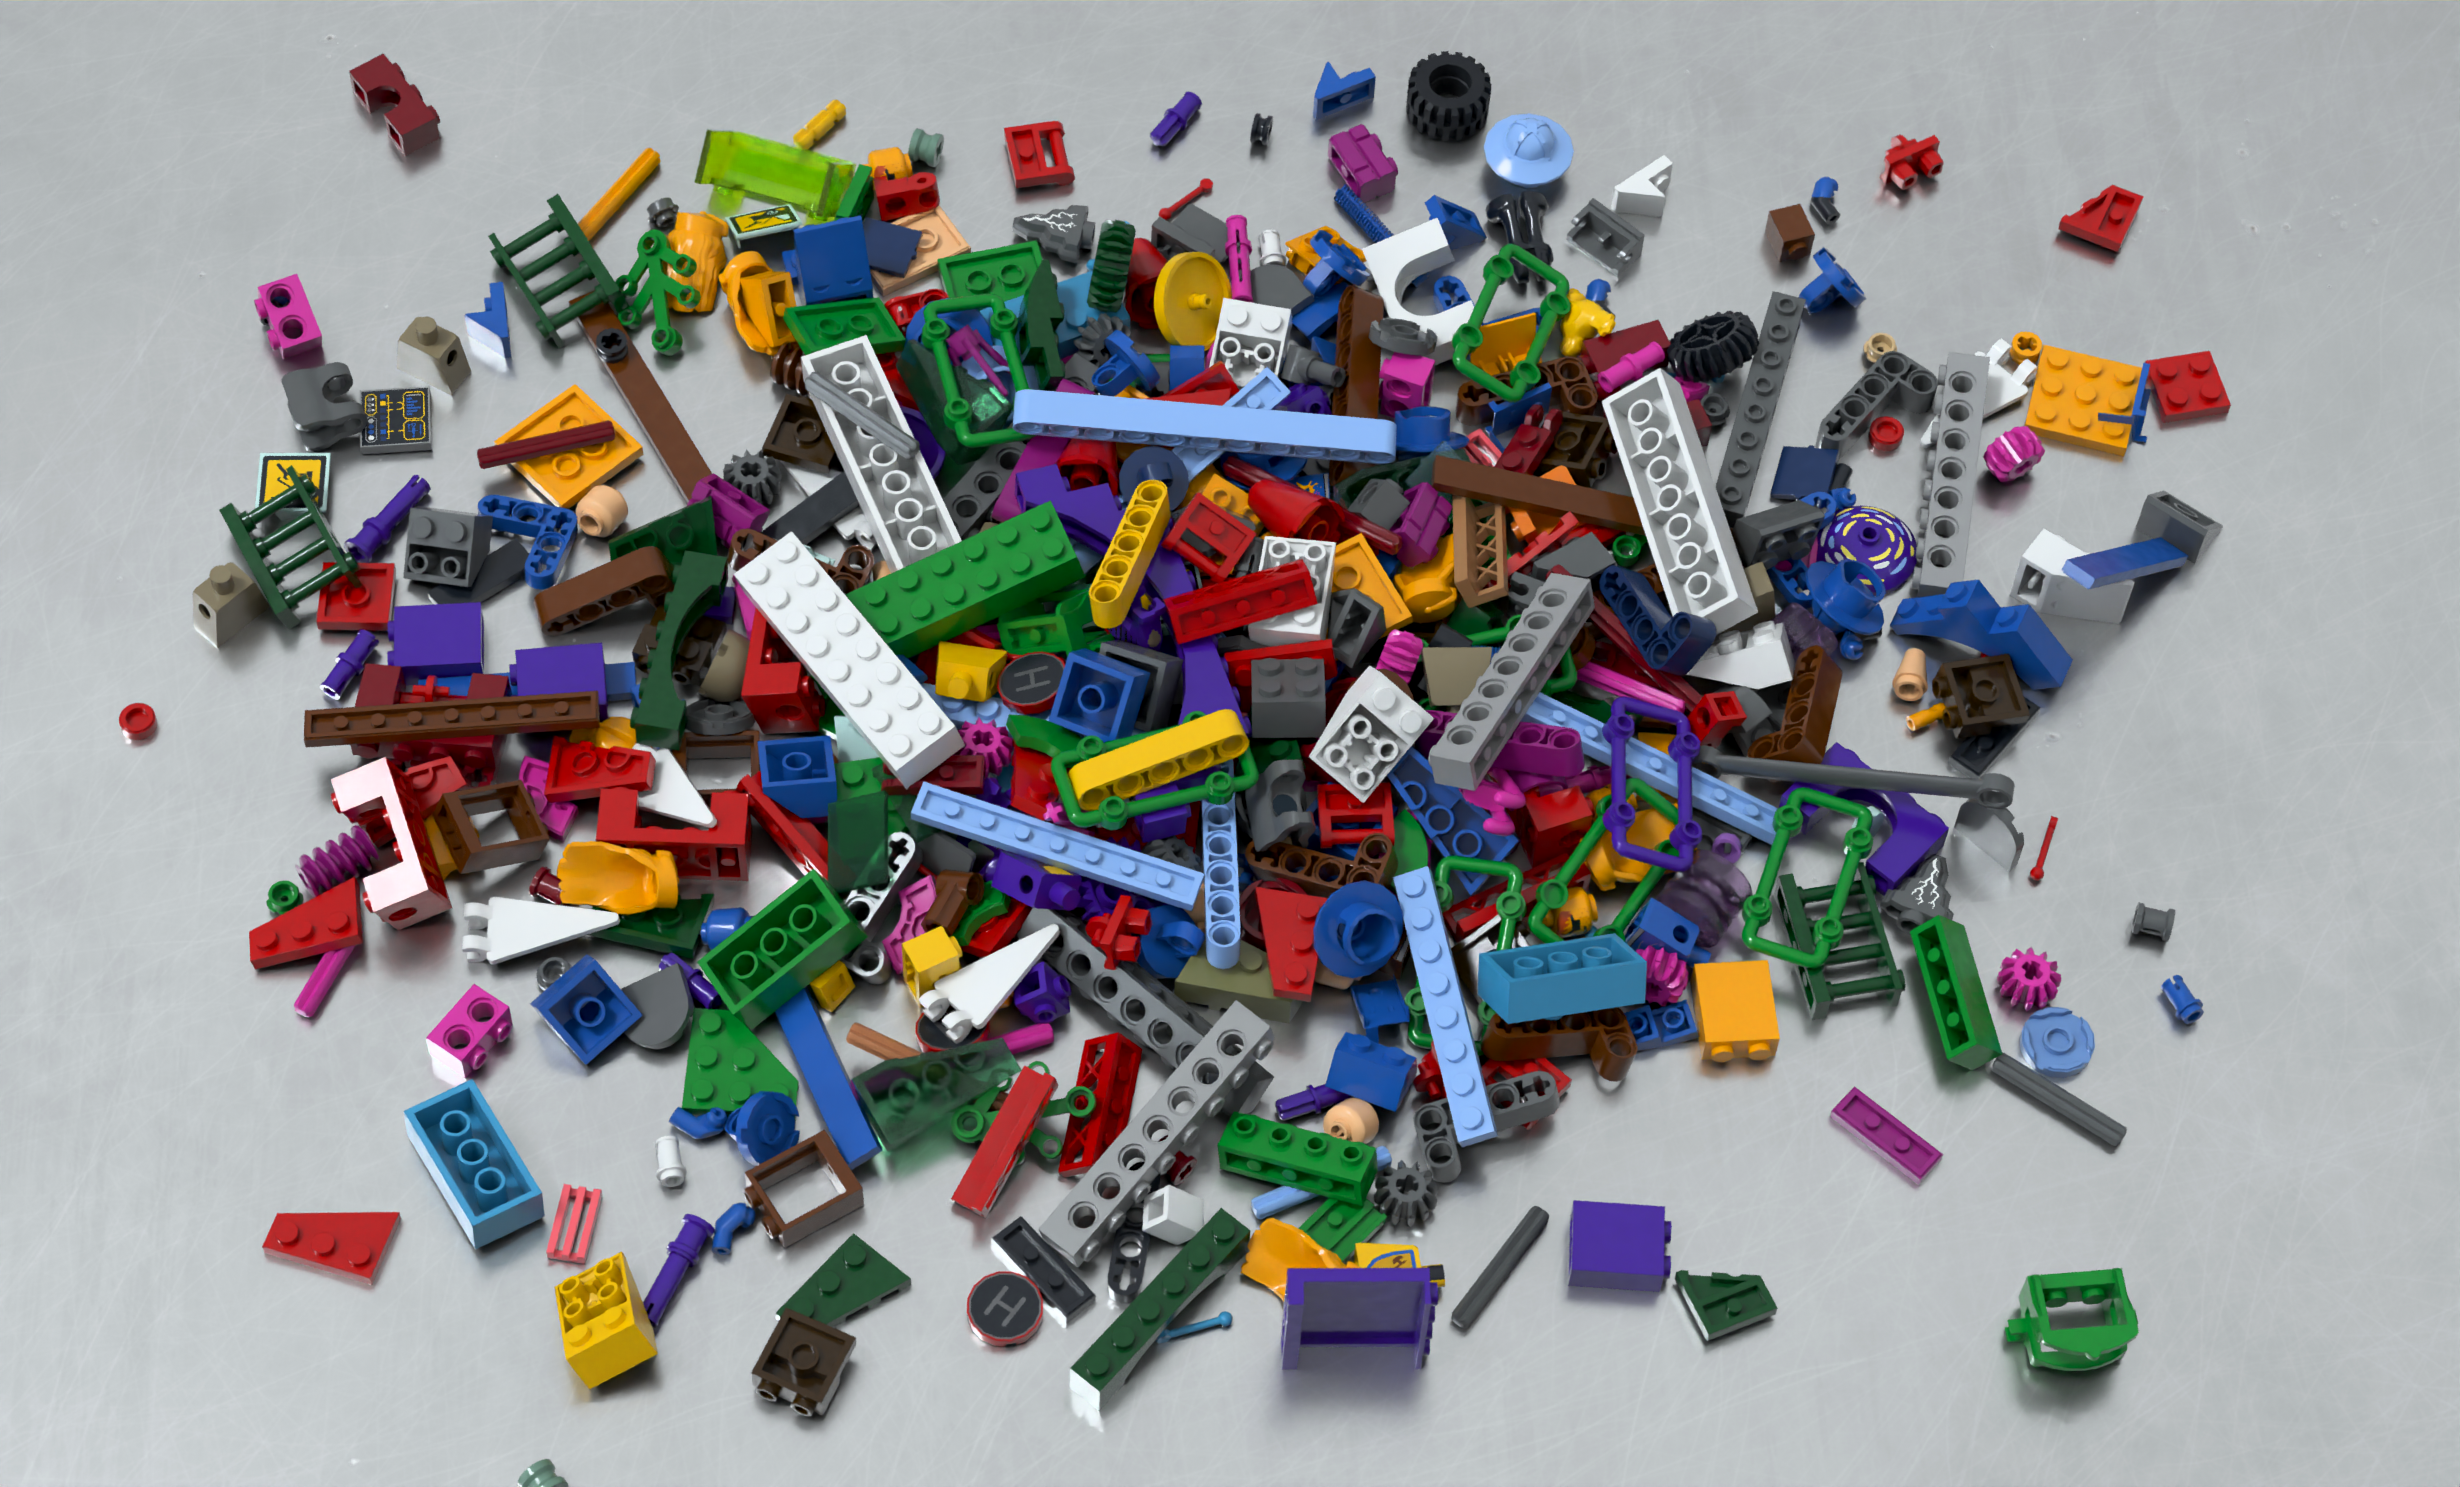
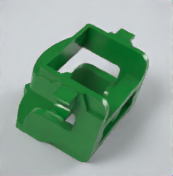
M1086 583L1060 588L999 616V623H997L1003 649L1010 654L1017 655L1041 651L1047 653L1066 651L1068 657L1069 652L1084 648L1099 653L1101 642L1115 640V637L1108 631L1083 633L1082 626L1093 621L1089 590L1092 584ZM1065 600L1057 605L1056 613L1045 614L1043 602Z
M2119 1267L2106 1270L2045 1275L2032 1274L2027 1276L2018 1297L2021 1307V1318L2008 1320L2009 1327H2005L2008 1343L2024 1342L2032 1366H2046L2065 1371L2097 1369L2116 1360L2123 1359L2127 1351V1344L2134 1340L2139 1333L2136 1310L2133 1308L2127 1295L2122 1268ZM2083 1301L2087 1305L2102 1302L2106 1325L2051 1330L2046 1307L2057 1308L2070 1302ZM2040 1342L2058 1351L2042 1352Z

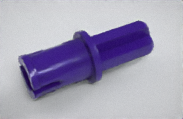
M1186 92L1173 108L1165 111L1163 120L1150 133L1153 144L1164 147L1178 131H1183L1187 127V121L1202 106L1201 99L1195 93Z
M675 953L663 956L659 969L663 970L673 964H680L684 969L691 996L706 1009H717L722 1004V998L714 986L703 977V972L700 969H693Z
M1325 1084L1317 1087L1308 1085L1305 1091L1278 1099L1275 1102V1107L1280 1119L1285 1121L1313 1111L1315 1114L1321 1113L1322 1108L1340 1103L1351 1098V1096L1328 1088Z

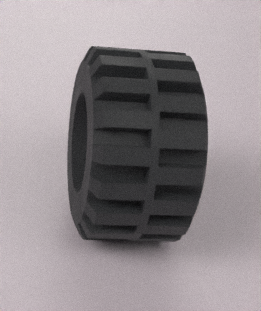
M1441 51V55L1430 54L1428 55V60L1422 58L1417 62V67H1413L1408 82L1406 111L1407 114H1410L1409 120L1412 125L1417 124L1418 131L1421 133L1428 132V137L1433 139L1437 136L1442 137V141H1449V138H1455L1457 141L1462 140L1463 135L1469 137L1474 135L1476 129L1480 130L1483 127L1484 120H1487L1489 111L1491 78L1489 73L1485 72V67L1481 63L1475 64V58L1471 56L1465 58L1462 56L1463 53L1455 52L1454 55L1449 54V51ZM1451 94L1458 98H1445L1439 95Z

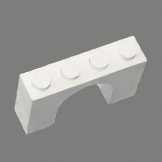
M1438 218L1363 248L1362 251L1366 258V262L1363 263L1367 267L1365 271L1370 273L1367 281L1371 282L1374 280L1377 289L1373 290L1372 293L1383 298L1384 308H1386L1389 315L1385 318L1415 322L1417 325H1420L1419 330L1427 333V329H1431L1438 336L1435 352L1421 356L1435 360V365L1452 359L1455 351L1452 346L1453 334L1462 324L1468 322L1474 309L1472 301L1470 300L1431 316L1414 315L1401 306L1403 293L1415 278L1455 261Z

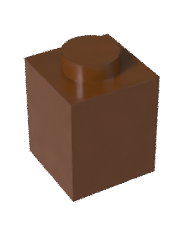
M1801 204L1769 211L1765 233L1779 263L1788 260H1799L1811 255L1815 233Z

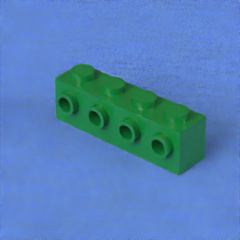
M1937 915L1911 930L1910 934L1947 1060L1974 1070L2002 1055L2003 1053L1964 925Z
M1234 1111L1217 1145L1220 1169L1363 1206L1378 1173L1377 1151L1375 1147L1368 1146L1362 1142H1352L1332 1137L1327 1133H1317L1297 1128L1292 1124H1282L1262 1119L1253 1114L1247 1115Z

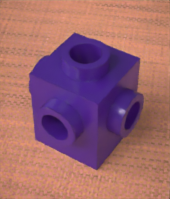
M1304 383L1288 388L1291 391L1290 395L1273 409L1332 415L1329 409L1330 400L1327 394L1319 386H1307Z
M1044 961L1034 965L1014 989L1015 1006L1022 1015H1027L1036 1024L1049 1023L1058 1017L1070 1013V985L1063 975H1058Z

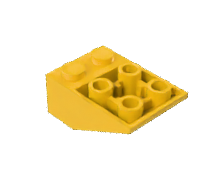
M623 1252L599 1261L595 1266L576 1276L565 1279L561 1284L554 1287L566 1360L589 1390L658 1354L653 1327Z

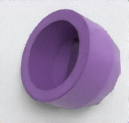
M1722 833L1713 842L1712 856L1721 864H1733L1740 858L1742 845L1740 839L1735 834ZM1726 843L1731 844V853H1724Z

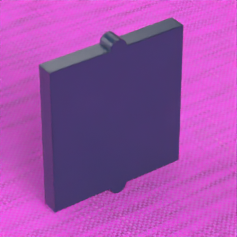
M866 217L863 229L870 269L905 278L912 260L917 258L916 250L923 236L922 232Z
M1809 445L1808 448L1783 446L1770 493L1771 498L1795 499L1797 501L1815 492L1829 494L1840 455L1839 450L1814 448L1813 445Z

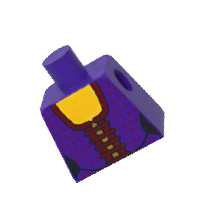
M1001 851L991 886L1033 908L1070 911L1076 908L1080 902V893L1078 891L1082 877L1079 874L1012 852ZM1028 875L1031 877V879L1027 877L1026 881H1023V878Z

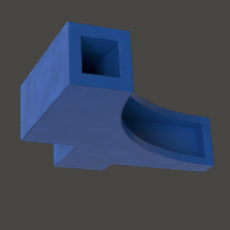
M1979 579L1950 583L1945 594L1902 599L1890 624V627L1897 635L1919 634L1948 639L1976 649L1988 656L2009 653L2015 673L2032 690L2061 687L2073 661L2030 604L2000 607Z

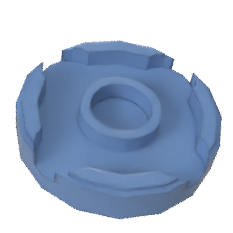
M2047 1007L2036 1011L2025 1022L2019 1037L2020 1051L2025 1061L2035 1071L2048 1077L2067 1078L2080 1073L2088 1065L2095 1049L2094 1033L2088 1022L2082 1017L2079 1019L2072 1014L2073 1011L2066 1008Z

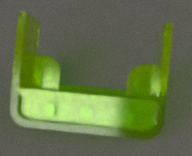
M707 129L695 183L714 185L713 191L732 196L734 190L745 191L797 205L809 211L808 217L827 222L828 217L836 216L854 177L857 164L739 131Z

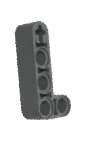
M1889 351L1884 353L1822 420L1815 448L1838 449L1840 459L1893 401L1912 413H1926L1931 409L1938 386L1936 376L1900 352Z
M903 832L889 835L844 902L854 917L860 909L870 908L869 916L864 921L858 922L868 937L839 961L845 963L848 971L873 985L881 984L890 977L892 963L889 957L871 941L900 898L898 892L907 887L923 861L921 847L908 834ZM900 849L903 851H909L906 856L901 854L899 856L897 855ZM891 864L895 869L897 867L898 871L895 873L888 865ZM890 877V883L886 889L882 891L875 890L876 883L880 878ZM879 957L878 967L871 972H866V962L870 958Z
M1534 1071L1486 1086L1497 1132L1548 1117L1555 1113L1560 1104L1556 1081L1552 1075L1544 1071ZM1544 1092L1545 1095L1538 1096L1537 1093ZM1525 1096L1526 1102L1522 1103L1521 1097ZM1448 1098L1419 1107L1413 1117L1427 1169L1431 1170L1432 1178L1441 1183L1455 1180L1462 1169L1456 1147L1458 1139ZM1503 1101L1513 1102L1506 1109L1497 1108L1499 1103ZM1430 1123L1441 1124L1433 1131L1425 1130V1127ZM1446 1155L1451 1157L1444 1164L1434 1163L1440 1156Z

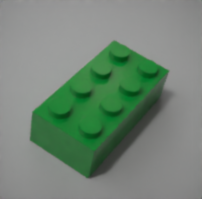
M812 869L697 961V963L733 1016L752 1030L865 940L868 935L832 884L815 869Z

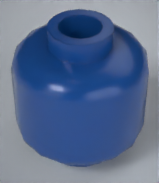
M742 907L713 910L708 916L707 923H703L701 926L703 944L708 945L710 950L714 949L754 916H750L749 912Z

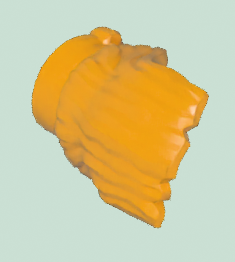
M705 211L699 213L678 212L675 229L667 236L671 250L679 255L686 254L696 261L697 268L692 276L683 277L674 271L673 265L662 261L664 274L682 285L694 287L701 294L699 304L694 308H687L678 302L677 297L666 291L669 309L673 307L675 311L689 313L694 309L697 312L713 310L718 276L727 263L722 237L728 236L729 226L725 221L712 214H707ZM688 262L683 264L682 270L686 268ZM692 292L687 295L686 301L691 298Z
M756 251L743 252L735 256L727 264L723 273L719 274L718 279L734 313L735 324L740 336L755 352L766 353L774 357L782 345L770 347L746 312L740 278L773 270L767 265L760 253ZM797 341L791 342L790 353L793 352V350H795L796 347H800Z
M1453 534L1446 535L1445 538L1439 537L1436 544L1439 548L1438 553L1430 562H1422L1412 568L1406 567L1402 563L1401 574L1394 575L1393 584L1410 611L1413 622H1435L1447 617L1454 610L1457 599V587L1454 583Z
M1678 802L1674 803L1673 805L1678 809ZM1655 809L1635 812V822L1626 833V841L1629 844L1653 850L1658 843L1669 839L1670 832L1675 825ZM1609 830L1605 831L1584 862L1591 872V879L1603 891L1616 888V881L1624 883L1641 882L1652 866L1620 856L1613 848L1612 833ZM1697 847L1693 851V864L1698 861ZM1666 870V872H1665L1664 874H1668V873H1672V872H1676V871Z
M571 842L565 847L563 851L564 858L560 859L558 863L557 877L561 880L559 888L562 890L560 894L562 903L590 905L627 916L646 912L654 908H675L677 905L679 878L677 877V867L673 855L669 851L656 850V854H650L644 849L624 848L605 842Z
M1267 1218L1260 1225V1230H1255L1247 1244L1249 1252L1245 1254L1246 1262L1241 1266V1273L1266 1286L1284 1302L1287 1268L1360 1267L1350 1261L1347 1264L1342 1263L1337 1254L1320 1246L1302 1230L1275 1218Z

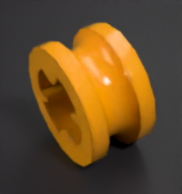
M2031 332L2016 334L2013 337L2012 348L2009 351L2010 358L2018 365L2026 359L2035 364L2039 359L2042 349L2041 339Z

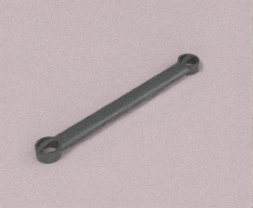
M1705 745L1700 746V753L1692 762V767L1717 779L1721 775L1968 798L1977 799L1981 805L1994 809L2010 806L2013 801L2015 788L2012 779L1998 773H1988L1979 779L1886 771L1723 755L1718 749Z

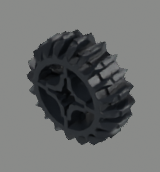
M1727 311L1724 314L1717 312L1712 316L1706 315L1700 320H1694V323L1690 325H1684L1682 331L1674 334V338L1670 340V347L1666 351L1671 368L1677 377L1682 378L1683 381L1689 382L1692 380L1693 383H1698L1701 380L1708 382L1716 377L1720 379L1722 375L1731 374L1736 368H1742L1743 363L1750 361L1752 355H1755L1758 351L1757 346L1760 343L1756 328L1748 315H1743L1742 312L1733 313V311Z

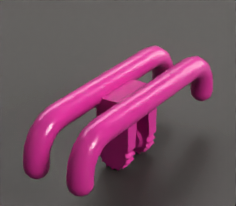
M1490 767L1487 774L1492 776L1497 783L1483 778L1475 791L1462 788L1458 790L1466 801L1487 809L1492 818L1486 819L1483 823L1485 831L1499 836H1510L1514 833L1515 826L1504 809L1505 807L1520 809L1524 807L1526 799L1505 769Z

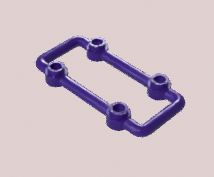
M1618 697L1612 702L1611 717L1602 727L1603 737L1611 744V806L1603 814V824L1612 833L1613 848L1620 856L1672 871H1687L1693 864V851L1702 840V828L1697 822L1693 821L1692 762L1700 753V740L1694 733H1691L1690 721L1683 713L1630 697ZM1625 711L1673 724L1677 727V736L1669 744L1668 753L1677 762L1678 824L1670 832L1669 839L1672 846L1679 851V857L1629 844L1626 841V833L1635 822V810L1631 804L1626 802V744L1633 736L1635 730L1633 719L1625 714Z

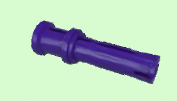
M413 475L409 482L376 517L367 518L362 524L363 528L354 538H349L344 542L345 551H349L357 563H370L372 561V554L381 545H386L391 540V531L410 512V508H414L430 492L431 488L424 478L420 479L419 475Z
M685 1214L682 1223L684 1225L676 1240L668 1244L666 1248L668 1258L643 1301L653 1328L657 1327L662 1314L688 1267H693L699 1261L698 1253L706 1238L712 1237L715 1231L710 1223L698 1216Z

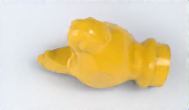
M1572 288L1569 289L1567 295L1571 306L1570 311L1560 321V329L1563 335V340L1560 342V351L1566 357L1576 358L1581 353L1584 340L1594 338L1598 333L1602 337L1610 334L1616 322L1614 321L1615 316L1613 314H1609L1597 303L1586 299L1579 290Z

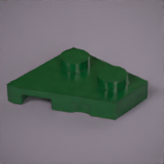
M1687 1270L1676 1272L1674 1279L1706 1341L1773 1316L1777 1312V1306L1761 1275L1742 1274L1740 1276H1731L1727 1273L1712 1272L1711 1276L1688 1275Z

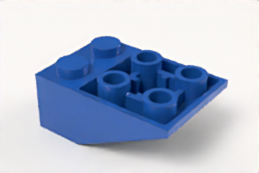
M861 215L793 229L798 293L802 306L873 298V286Z

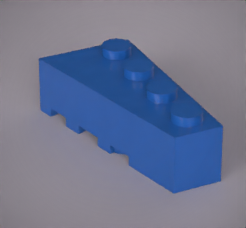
M1413 746L1407 750L1387 774L1444 858L1456 855L1504 862L1521 842L1514 834L1499 836L1485 831L1483 828L1484 821L1492 818L1489 812L1466 801L1458 790L1459 788L1435 783L1432 767H1430L1428 759ZM1454 870L1470 896H1474L1491 877V875Z

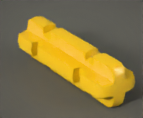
M837 99L832 100L825 107L827 110H821L804 125L806 129L801 128L793 135V144L801 151L808 150L814 144L813 140L818 141L835 125L834 121L839 122L846 115V107L843 103H840Z

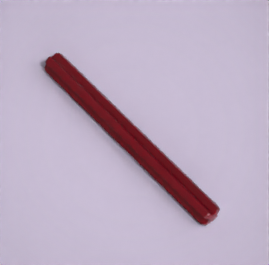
M1229 456L1222 467L1225 475L1250 487L1263 479H1271L1302 489L1235 456ZM1342 508L1345 516L1344 522L1339 520L1337 529L1353 537L1362 533L1368 544L1391 555H1396L1399 549L1402 548L1403 542L1400 535Z
M1557 564L1550 569L1545 578L1547 580L1551 573L1572 575L1563 566ZM1593 595L1595 608L1588 617V620L1666 693L1683 699L1685 701V710L1690 714L1702 699V696L1681 676L1651 668L1620 620Z

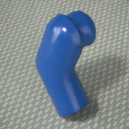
M677 1107L669 1123L695 1139H703L717 1135L725 1129L727 1114L723 1109L714 1107L711 1108L710 1112L695 1117L681 1107Z
M735 1203L716 1220L712 1244L713 1253L718 1255H728L731 1253L733 1231L739 1225L745 1228L749 1227L755 1220L756 1213L752 1207H747L745 1203Z

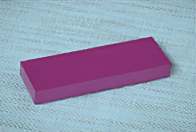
M1855 1086L1831 1111L1830 1117L1917 1185L1942 1160L1943 1154Z

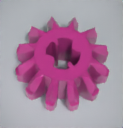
M2018 426L2009 432L2005 431L2002 436L1995 438V441L1988 445L1983 458L1993 476L1997 477L2000 482L2014 481L2019 476L2023 477L2027 471L2032 470L2033 466L2041 461L2045 450L2034 431H2031L2028 426Z
M1394 629L1388 635L1375 669H1387L1395 672L1408 685L1423 648L1422 639L1415 637L1414 634L1407 631Z
M978 717L975 725L965 721L962 725V730H958L965 746L953 755H983L986 760L985 779L990 772L999 776L1002 768L1008 767L1011 762V752L1013 751L1012 738L1008 737L1006 726L996 728L997 724L994 719L986 724Z
M1648 945L1645 950L1637 949L1636 952L1647 961L1645 999L1648 1000L1649 1004L1657 1002L1661 1006H1665L1667 1002L1676 1003L1683 990L1686 989L1689 980V972L1686 970L1687 962L1677 959V953L1666 952L1664 947L1656 950Z
M2032 946L2027 949L2026 954L2016 949L2012 952L2011 958L2006 957L2002 961L2001 971H1999L1997 976V984L2002 986L2000 990L2001 997H2012V1007L2018 1003H2023L2026 1012L2032 1008L2033 1004L2042 1009L2046 1006L2047 1001H2053L2058 993L2057 987L2061 983V974L2056 972L2058 969L2057 961H2046L2048 957L2046 951L2038 956L2034 954Z

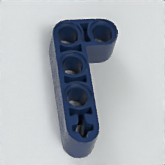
M1614 565L1609 566L1602 573L1600 590L1647 664L1653 669L1670 674L1686 675L1713 644L1716 637L1715 624L1710 619L1686 612H1678L1671 617L1642 573Z

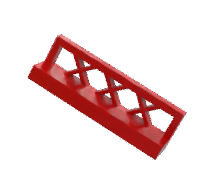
M1302 559L1163 599L1178 645L1318 604L1309 569Z
M760 771L752 777L747 774L739 781L735 791L749 794L751 815L804 875L815 869L832 884L839 895L857 882L859 877L850 867H845L841 856L807 818H800L763 793Z
M1567 852L1522 873L1523 885L1526 883L1533 885L1521 891L1527 906L1526 914L1521 919L1522 922L1528 920L1530 912L1537 904L1536 890L1538 886L1557 876L1548 878L1550 872L1564 866L1569 859ZM1585 863L1581 865L1569 882L1567 889L1581 887L1588 892L1591 872ZM1508 880L1456 903L1450 909L1443 912L1444 923L1457 944L1498 915L1496 903L1486 908L1485 906L1487 901L1494 898L1498 899L1502 893L1507 891ZM1462 913L1470 914L1458 920L1457 923L1453 918Z
M1119 1032L1085 1040L1076 1087L1084 1086L1089 1089L1098 1079L1097 1088L1093 1092L1097 1105L1095 1111L1091 1114L1090 1122L1082 1131H1080L1081 1124L1085 1118H1077L1070 1113L1058 1173L1065 1178L1087 1173L1128 1125L1142 1048ZM1104 1049L1103 1056L1094 1065L1096 1051ZM1081 1096L1075 1101V1107L1078 1110H1083L1088 1106L1087 1097ZM1085 1146L1082 1161L1074 1162L1075 1155Z
M1026 1066L1023 1067L951 1198L953 1202L986 1219L1059 1086L1055 1077L1046 1072L1042 1075Z

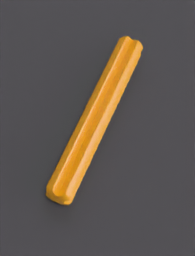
M646 148L578 222L588 241L592 239L658 166L661 160L659 158L660 154L657 151Z

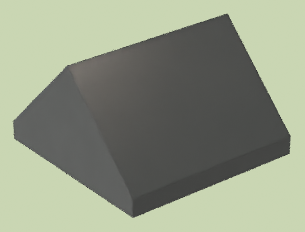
M2166 491L2156 492L2147 496L2136 525L2137 530L2152 539L2162 537L2187 554V560L2194 564L2223 528V525Z

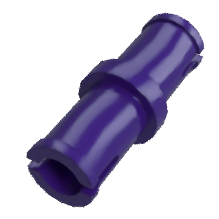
M360 629L345 653L341 652L335 659L337 664L320 685L325 694L334 699H339L353 677L361 674L364 670L363 663L379 644V640L375 639L372 633Z

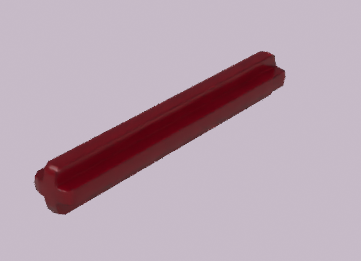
M602 421L477 450V458L481 469H487L612 441L615 439V430L611 421Z

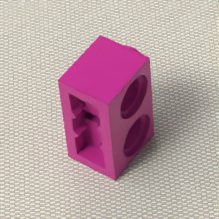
M298 274L258 287V299L254 300V304L260 319L267 318L271 330L266 331L273 351L279 349L282 358L285 359L322 346V334ZM283 296L290 303L286 307L278 308L271 301L275 297ZM290 327H295L302 331V335L297 339L287 338L283 333Z
M1394 352L1391 360L1386 358L1379 374V378L1383 379L1379 387V399H1381L1380 414L1395 418V411L1429 406L1432 395L1435 360L1421 355H1409Z
M473 984L426 1037L430 1056L466 1078L473 1069L477 1070L484 1064L492 1047L497 1042L504 1041L511 1032L513 1023L509 1006ZM482 1017H491L487 1022L477 1021ZM458 1044H468L463 1049H453Z

